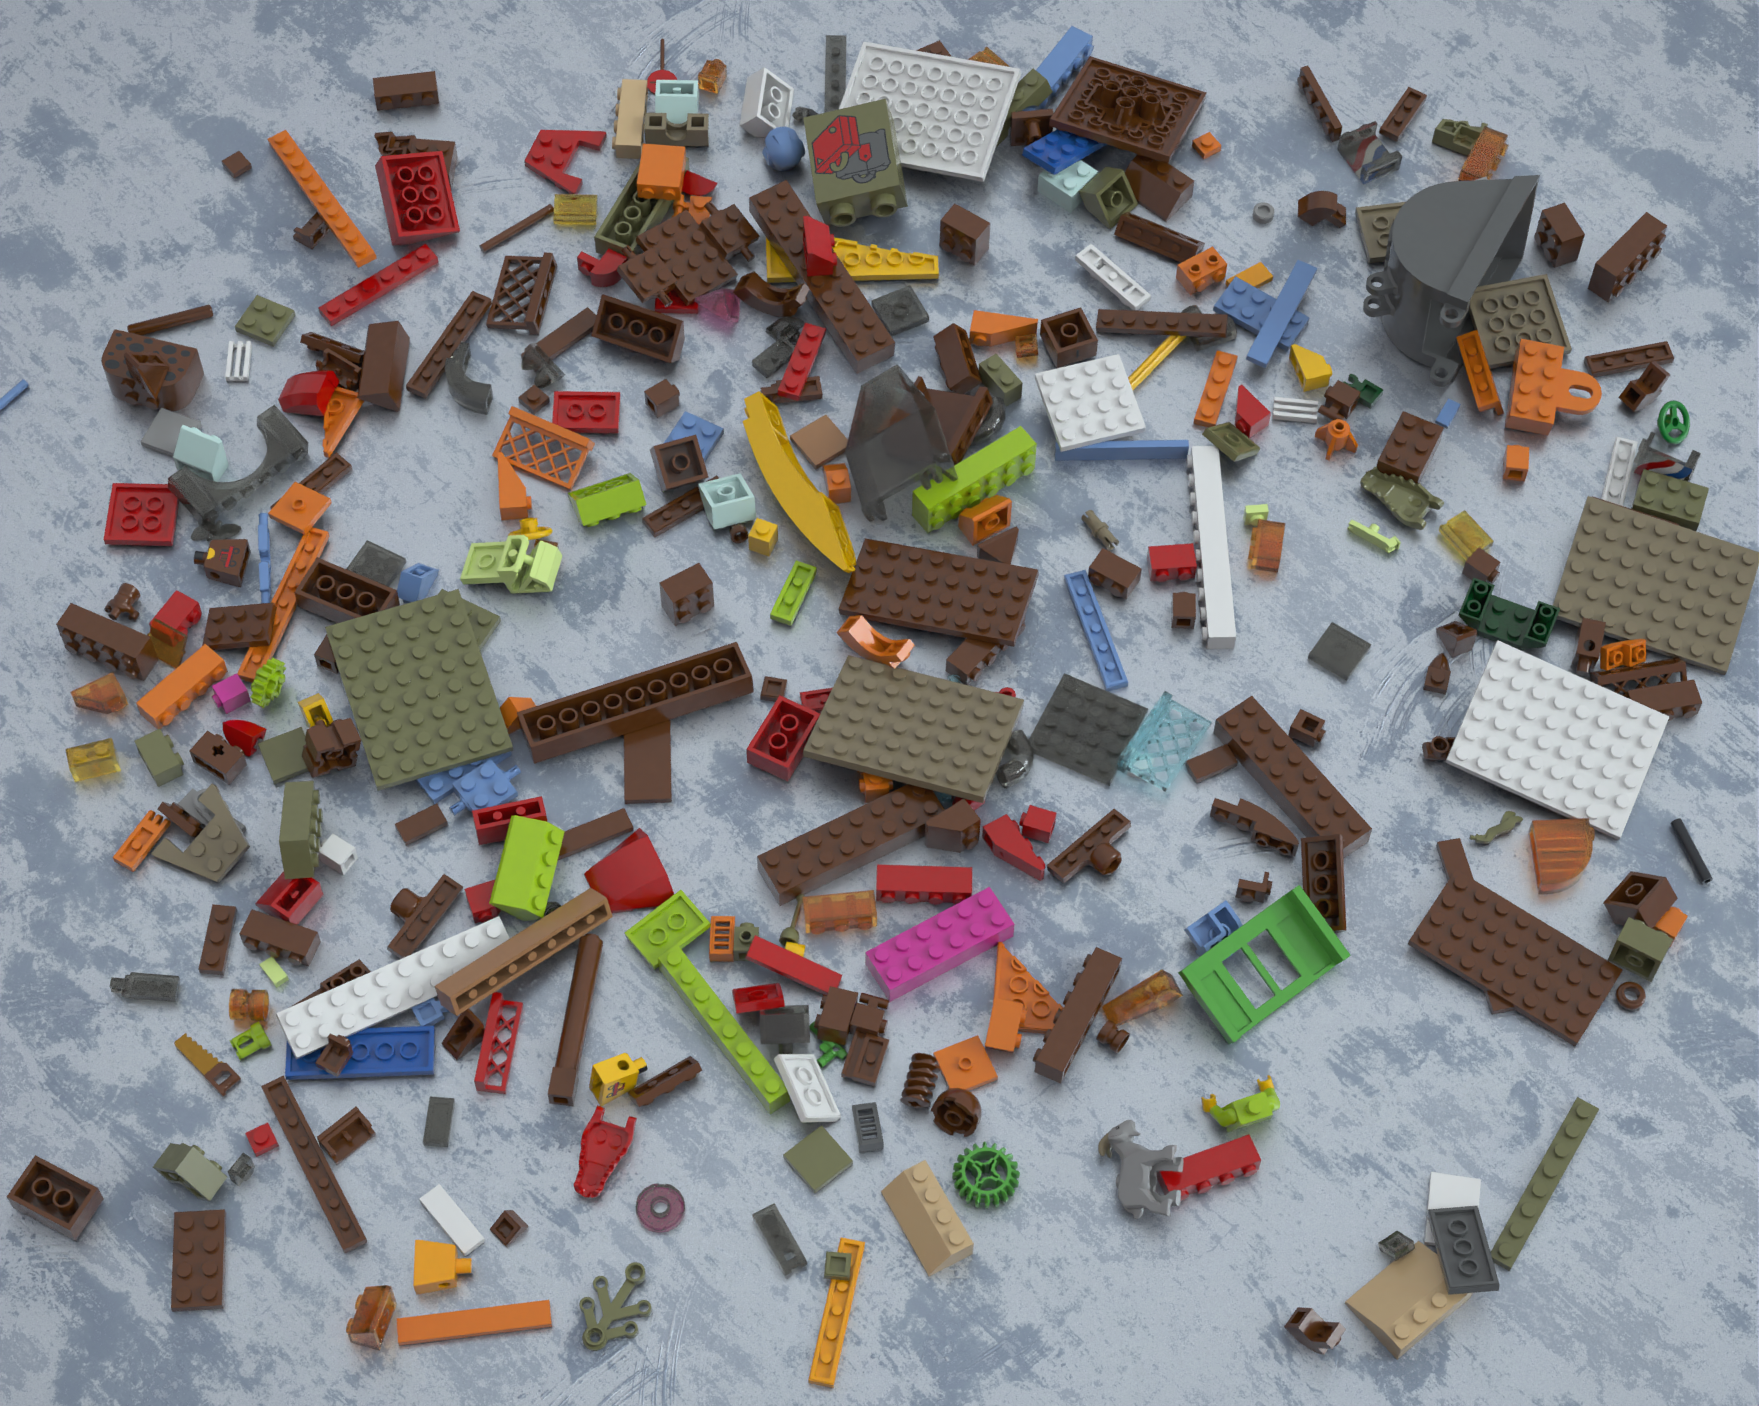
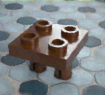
M1053 109L1011 112L1010 145L1028 146L1053 132V127L1049 126L1050 118L1054 114Z

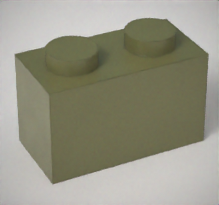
M997 353L979 363L982 384L988 388L989 392L1003 408L1022 397L1023 383Z
M160 728L134 741L141 758L158 787L184 775L181 766L184 765L178 752L173 753L171 749L174 747L169 735L164 736Z

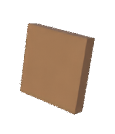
M826 414L790 435L792 443L815 470L852 448L850 441Z

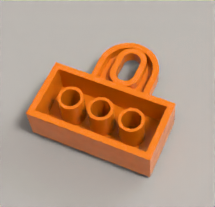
M1521 339L1515 350L1505 427L1548 436L1554 425L1556 411L1575 415H1585L1592 412L1601 400V387L1598 381L1587 373L1561 368L1564 353L1563 346ZM1569 389L1587 391L1590 393L1591 398L1586 399L1570 394Z

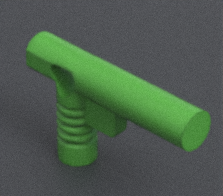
M814 1021L809 1026V1029L817 1036L818 1029L814 1028ZM821 1040L823 1043L819 1046V1049L824 1054L817 1059L818 1065L821 1068L836 1056L842 1061L846 1059L848 1053L839 1044Z

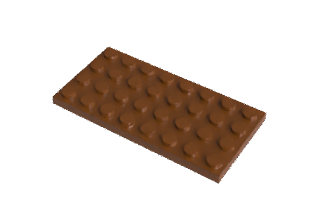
M865 538L854 566L855 571L851 574L840 603L839 614L846 616L862 615L867 620L1015 647L1039 576L1038 569Z
M1457 869L1408 942V945L1483 991H1488L1512 1005L1514 1010L1575 1047L1623 971L1618 966Z

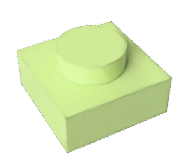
M1268 504L1245 506L1243 515L1244 525L1258 526L1266 524L1269 513Z

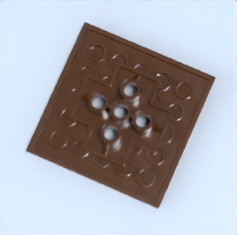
M1090 56L1050 118L1049 126L1169 164L1204 103L1207 92Z

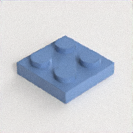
M685 411L664 443L696 434L705 463L724 434V428Z

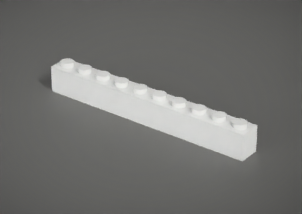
M1192 446L1191 454L1187 455L1186 464L1187 468H1191V474H1188V486L1193 489V492H1190V506H1194V511L1191 513L1192 525H1196V530H1193V543L1198 545V549H1195L1196 563H1199L1196 577L1197 582H1201V588H1198V600L1203 601V607H1200V620L1204 621L1205 627H1202V640H1206L1207 649H1233L1236 641V628L1219 448L1216 446Z

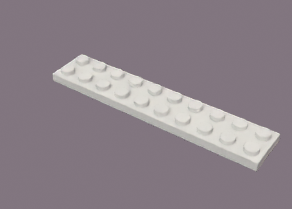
M498 916L278 1012L276 1017L295 1058H301L327 1046L329 1043L327 1037L330 1033L335 1036L342 1035L348 1037L405 1012L431 998L438 997L435 985L510 938Z

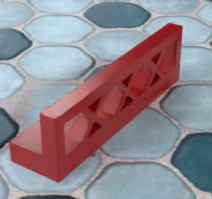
M499 992L492 993L474 1083L476 1091L506 1094L523 1002L504 1000L503 994ZM503 1007L517 1009L516 1015L506 1021L502 1016ZM507 1028L511 1032V1038L502 1043L498 1039V1033ZM503 1050L507 1055V1059L497 1066L493 1056ZM498 1072L502 1077L501 1086L488 1085L489 1078Z

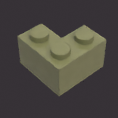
M170 1143L153 1166L169 1182L182 1184L195 1197L210 1201L227 1178L221 1171L222 1167L217 1162L209 1161L204 1157L205 1152L196 1145L188 1146L184 1143Z

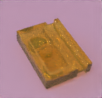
M555 194L554 224L596 225L597 195Z
M1465 510L1439 527V532L1465 560L1478 547L1485 551L1494 542Z

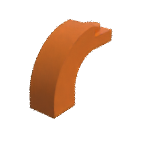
M862 615L850 616L836 632L852 650L863 658L886 664L894 669L900 662L905 661L910 656V651L915 646L910 639L892 640L884 637Z

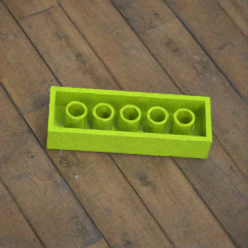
M1019 426L913 490L912 516L927 534L933 530L940 529L949 520L958 518L964 509L978 505L983 499L993 497L1005 486H1011L1023 475H1029L1035 469L1037 443L1022 426Z

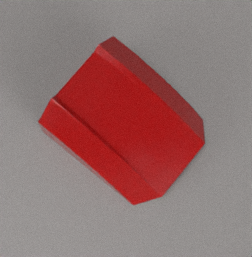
M333 370L300 373L287 379L278 401L285 413L324 416L329 401L340 381Z

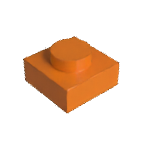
M1210 132L1192 140V147L1203 159L1221 151L1222 145Z

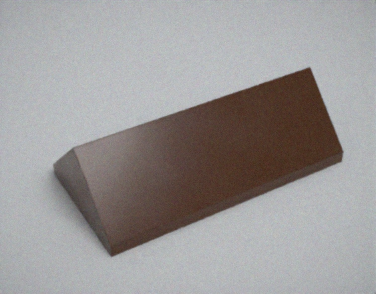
M399 320L369 324L357 396L361 400L396 412L400 410L410 337Z
M1342 834L1301 838L1303 890L1333 932L1342 933L1346 931Z

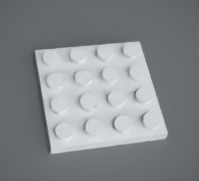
M1119 354L1035 374V381L1061 452L1146 431L1143 417Z

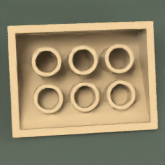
M1417 1241L1347 1299L1345 1304L1396 1359H1399L1468 1301L1473 1293L1448 1295L1438 1254L1420 1241Z

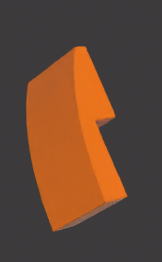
M1645 639L1626 640L1601 646L1600 669L1607 671L1621 665L1631 667L1646 661Z

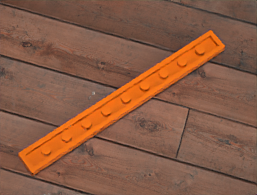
M287 130L268 138L267 140L271 148L357 268L377 259L374 250Z

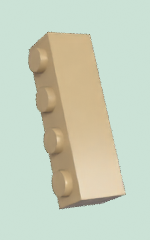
M622 79V86L617 89V100H620V104H616L615 109L618 120H614V133H616V137H612V149H616V158L641 159L645 131V113L648 101L647 80Z

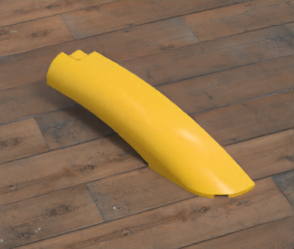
M760 391L744 399L746 404L744 410L748 419L742 422L757 463L773 494L791 520L816 548L847 573L855 571L856 557L840 508L826 495L818 491L803 470L789 442L778 407Z

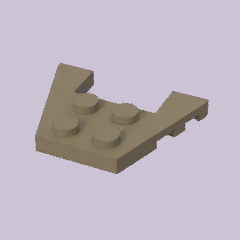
M212 783L198 800L215 814L213 819L184 852L168 838H164L151 854L220 883L250 848V845L237 821L234 820L229 811L227 803L219 793L218 787Z

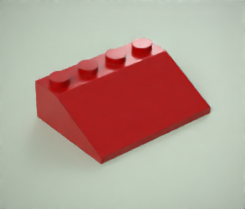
M442 151L388 155L379 158L375 169L392 246L414 244L460 232Z

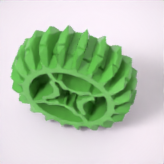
M983 1142L982 1148H979L976 1143L973 1144V1151L968 1148L964 1149V1155L959 1154L957 1157L959 1163H954L953 1165L955 1172L952 1173V1179L956 1180L954 1188L960 1189V1197L967 1195V1204L974 1200L976 1208L980 1206V1203H985V1208L988 1209L992 1202L995 1207H998L999 1199L1006 1203L1008 1201L1007 1195L1013 1196L1015 1194L1014 1188H1017L1019 1185L1017 1178H1019L1020 1172L1016 1170L1018 1168L1017 1161H1012V1153L1005 1155V1147L996 1150V1143L992 1144V1148L987 1147L986 1142ZM981 1160H989L988 1162H985V1163L979 1162V1161H981ZM998 1165L1003 1168L1006 1174L1005 1181L996 1172ZM967 1170L972 1172L971 1175L976 1178L974 1186L970 1184L965 1173ZM989 1172H990V1177H988V1175H987V1177H983V1178L981 1179L982 1174H984V1176H985V1173H988V1174H989ZM985 1188H992V1189H994V1190L985 1191L984 1189H985Z

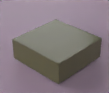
M826 1251L824 1279L849 1281L852 1253Z

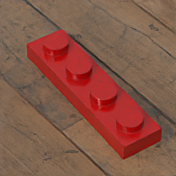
M805 322L778 388L779 396L799 401L825 337L826 328Z

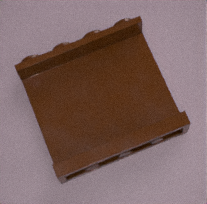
M918 376L915 383L911 386L905 401L902 402L899 412L893 418L888 432L883 436L882 445L887 456L949 468L960 463L993 404L988 388L980 386L975 396L929 389L926 387L923 378Z

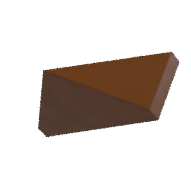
M1013 527L977 545L978 559L1011 564L1018 543V527Z

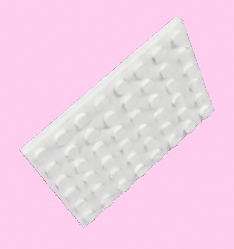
M863 42L839 109L886 99L895 124L901 167L984 182L1021 76V70L1013 67Z
M1497 640L1445 763L1619 840L1669 716Z

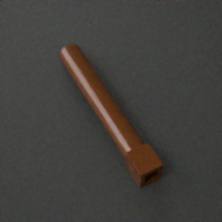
M586 934L580 937L555 1067L552 1068L547 1093L549 1104L574 1107L579 1081L578 1072L603 948V941L596 934Z

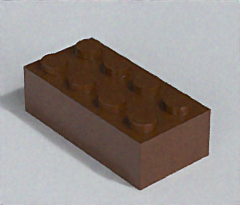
M1646 212L1595 263L1587 289L1608 303L1614 296L1616 298L1619 297L1624 290V286L1626 284L1630 285L1635 280L1639 271L1643 272L1649 265V261L1659 256L1662 251L1660 246L1666 239L1667 225Z
M318 557L294 592L298 607L336 623L400 605L397 590Z
M70 603L56 623L66 650L73 654L79 653L84 655L91 662L98 661L112 671H121L131 679L137 678L145 681L158 662L150 636L73 603Z

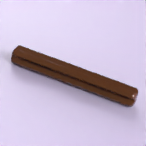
M208 304L130 324L127 326V330L129 333L143 335L210 318L213 316L211 305Z

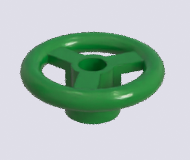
M1675 400L1664 404L1657 420L1659 432L1662 438L1669 444L1681 443L1687 437L1690 429V417L1686 407L1681 402ZM1677 408L1682 414L1683 424L1677 417ZM1672 429H1677L1681 432L1676 438L1669 436Z

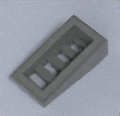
M876 1102L852 1105L859 1153L884 1149ZM872 1110L871 1114L858 1115V1111ZM874 1119L872 1122L860 1123V1120ZM875 1126L874 1130L861 1131V1128ZM876 1135V1138L863 1139V1136Z

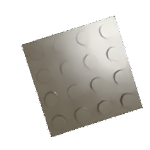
M1547 274L1480 286L1475 290L1471 297L1468 311L1474 330H1478L1490 369L1514 364L1515 350L1521 339L1563 346V355L1571 353L1572 348Z

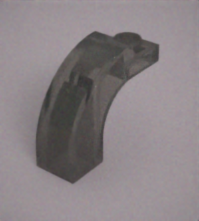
M460 342L458 350L455 349L453 359L446 357L445 374L449 392L454 400L467 410L488 415L493 400L491 384L473 381L466 376L465 373L471 358L470 345L466 342Z

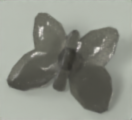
M202 512L198 517L199 526L194 529L191 539H206L208 542L211 540H224L239 533L241 526L236 524L222 525L220 520L215 524V518L211 514Z

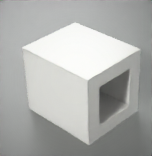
M333 833L320 844V852L318 853L321 862L343 876L358 859L355 847Z

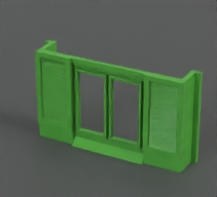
M1298 885L1190 963L1178 974L1227 1043L1231 1044L1351 955L1301 886ZM1265 930L1300 976L1283 990L1279 988L1247 944ZM1239 949L1243 951L1274 994L1272 998L1257 1009L1254 1008L1222 963V961Z

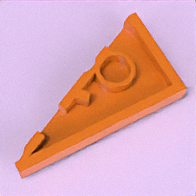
M340 387L335 388L324 414L323 428L325 430V439H323L322 446L325 457L330 458L364 403V400L357 398L358 392Z

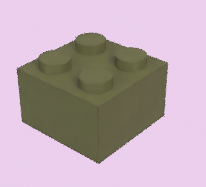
M1628 917L1608 961L1652 982L1673 939L1662 931H1656L1646 926L1640 920Z

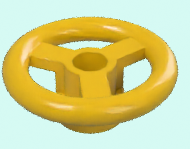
M525 518L519 520L520 529L512 531L508 535H525L528 537V540H534L551 535L553 530L550 527H537V518Z

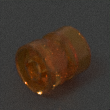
M247 989L231 990L229 998L230 1020L245 1021L247 1017L251 1021L267 1020L269 1011V994L267 990L253 989L251 993Z

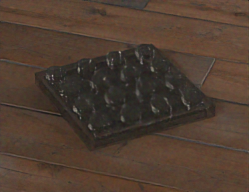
M1064 673L1032 732L1025 750L1110 786L1148 714V708Z

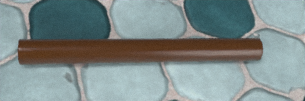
M551 204L545 206L479 245L483 253L554 212L553 206Z

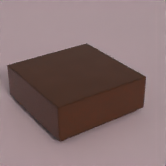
M240 151L222 160V165L233 178L252 168L251 163Z
M765 676L760 700L776 702L779 695L785 697L787 679Z

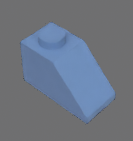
M417 563L401 571L397 588L398 597L403 599V602L406 604L425 599L439 570Z

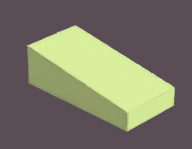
M273 957L259 964L276 988L289 980L287 974Z

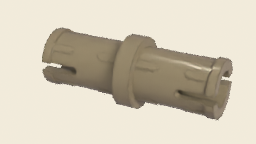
M1093 510L1086 511L1085 513L1088 518L1083 514L1081 519L1092 530V535L1095 538H1099L1108 551L1115 549L1112 543L1118 546L1119 540L1108 530L1109 526L1105 522H1101Z

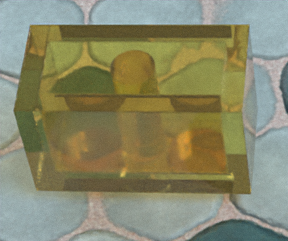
M112 738L65 749L69 770L75 782L121 771L117 749Z

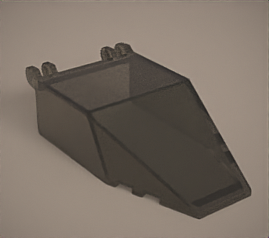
M898 364L861 385L845 455L862 506L861 510L866 519L872 522L877 517L881 521L887 520L883 502L885 499L919 480L925 490L930 489L929 474H932L933 479L938 484L943 481L942 474L952 481H956L958 476L936 409Z

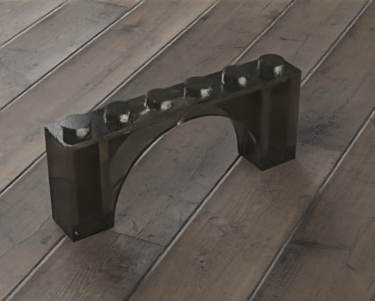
M275 405L257 416V428L265 439L267 452L261 465L252 474L237 481L215 482L198 476L185 466L168 478V488L202 526L208 522H214L220 513L225 510H231L243 497L248 498L260 485H267L273 476L278 473H284L290 467V464L296 460L301 461L308 454L309 442Z

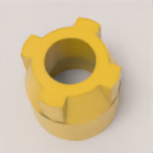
M786 942L785 949L804 957L806 945Z

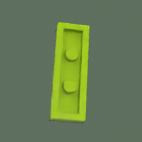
M795 561L770 613V619L789 626L792 625L817 573V567Z

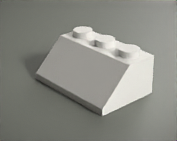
M765 67L747 77L740 127L754 137L766 138L768 133L777 127H789L794 88Z

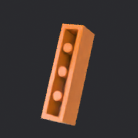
M204 644L136 702L140 715L156 729L169 725L177 714L186 710L191 702L198 696L204 695L212 684L220 681L225 676V673L228 671L224 659Z

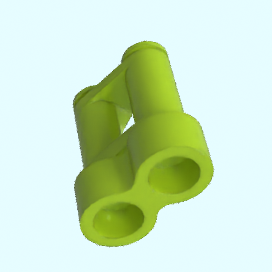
M259 1021L250 1025V1029L229 1040L233 1048L236 1047L238 1050L236 1054L240 1060L261 1048L264 1050L272 1045ZM253 1039L254 1042L242 1049L239 1048L241 1044Z

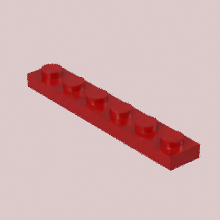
M424 244L318 307L319 313L332 327L439 262L438 257Z

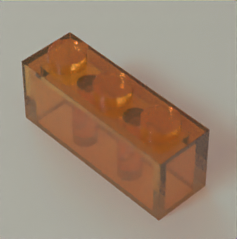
M1485 126L1460 171L1458 181H1470L1483 177L1492 180V171H1497L1501 162L1500 156H1505L1509 145L1506 144L1508 135Z
M874 890L803 897L806 933L821 934L832 930L844 932L853 928L866 930L877 926Z

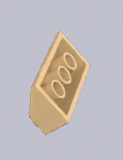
M926 1160L901 1172L881 1191L882 1196L928 1277L973 1254L974 1243Z

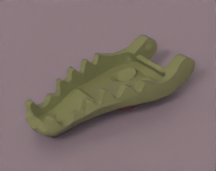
M1377 467L1366 472L1360 481L1361 487L1382 501L1397 520L1417 530H1423L1427 525L1423 518L1431 508L1439 510L1444 505L1443 500L1433 496L1420 483H1415L1412 479L1406 481L1401 475L1399 477L1394 474L1388 476L1386 473H1381Z

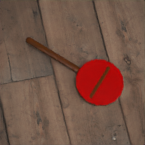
M663 38L660 40V70L651 73L647 79L648 90L654 95L656 92V80H677V77L672 72L664 70L665 40Z

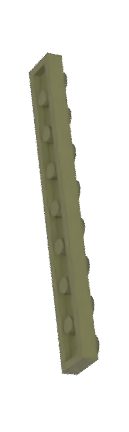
M1579 1097L1576 1098L1491 1250L1492 1259L1495 1264L1508 1271L1511 1270L1597 1115L1599 1108Z

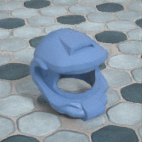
M786 126L777 127L766 136V146L762 154L767 164L775 170L782 172L792 170L799 164L801 158L805 156L804 144L794 129Z

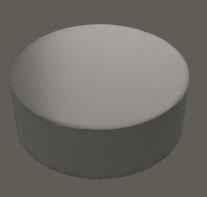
M1262 202L1254 206L1253 219L1256 222L1267 224L1273 220L1274 208L1272 205Z

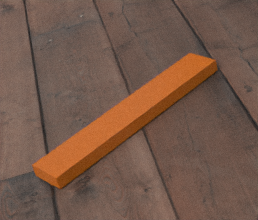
M549 1300L396 1318L399 1346L552 1327Z

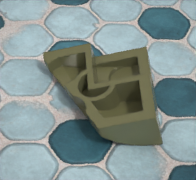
M1442 119L1435 128L1432 143L1470 157L1481 141L1488 124L1481 123V127L1470 126L1468 121Z

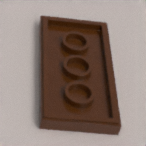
M671 720L624 734L625 804L672 802Z

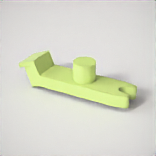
M1354 520L1348 523L1347 529L1350 532L1385 550L1388 554L1395 549L1399 550L1401 542L1397 537L1394 536L1388 539L1378 533L1380 530L1378 525L1371 524L1368 528Z

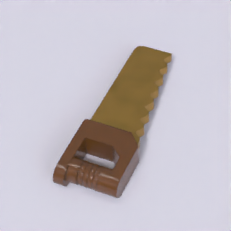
M186 1033L174 1042L176 1048L202 1073L205 1080L222 1097L226 1095L225 1092L241 1080L240 1076L227 1063L218 1062L217 1057L213 1058L212 1053L208 1054L207 1049H203L202 1045L197 1044V1041H192V1038L187 1037ZM223 1075H230L221 1084L218 1085L216 1083Z

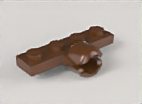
M1116 809L1111 810L1047 864V871L1063 884L1087 865L1094 867L1102 875H1111L1118 869L1122 861L1121 853L1111 844L1131 827V821Z
M443 874L425 897L418 896L408 888H403L399 891L390 905V911L401 918L405 924L387 946V950L400 959L415 953L463 891V886L446 874Z

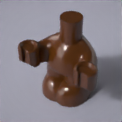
M122 583L118 593L104 608L106 612H110L109 618L117 620L121 613H128V619L135 622L140 613L132 605L141 597L140 592L133 585Z

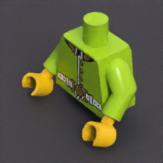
M1267 1075L1268 1079L1265 1081L1257 1079L1260 1093L1233 1101L1222 1108L1217 1105L1214 1094H1210V1099L1201 1097L1203 1111L1210 1112L1212 1117L1221 1126L1226 1127L1228 1133L1271 1119L1273 1112L1280 1108V1100L1274 1090L1270 1075Z

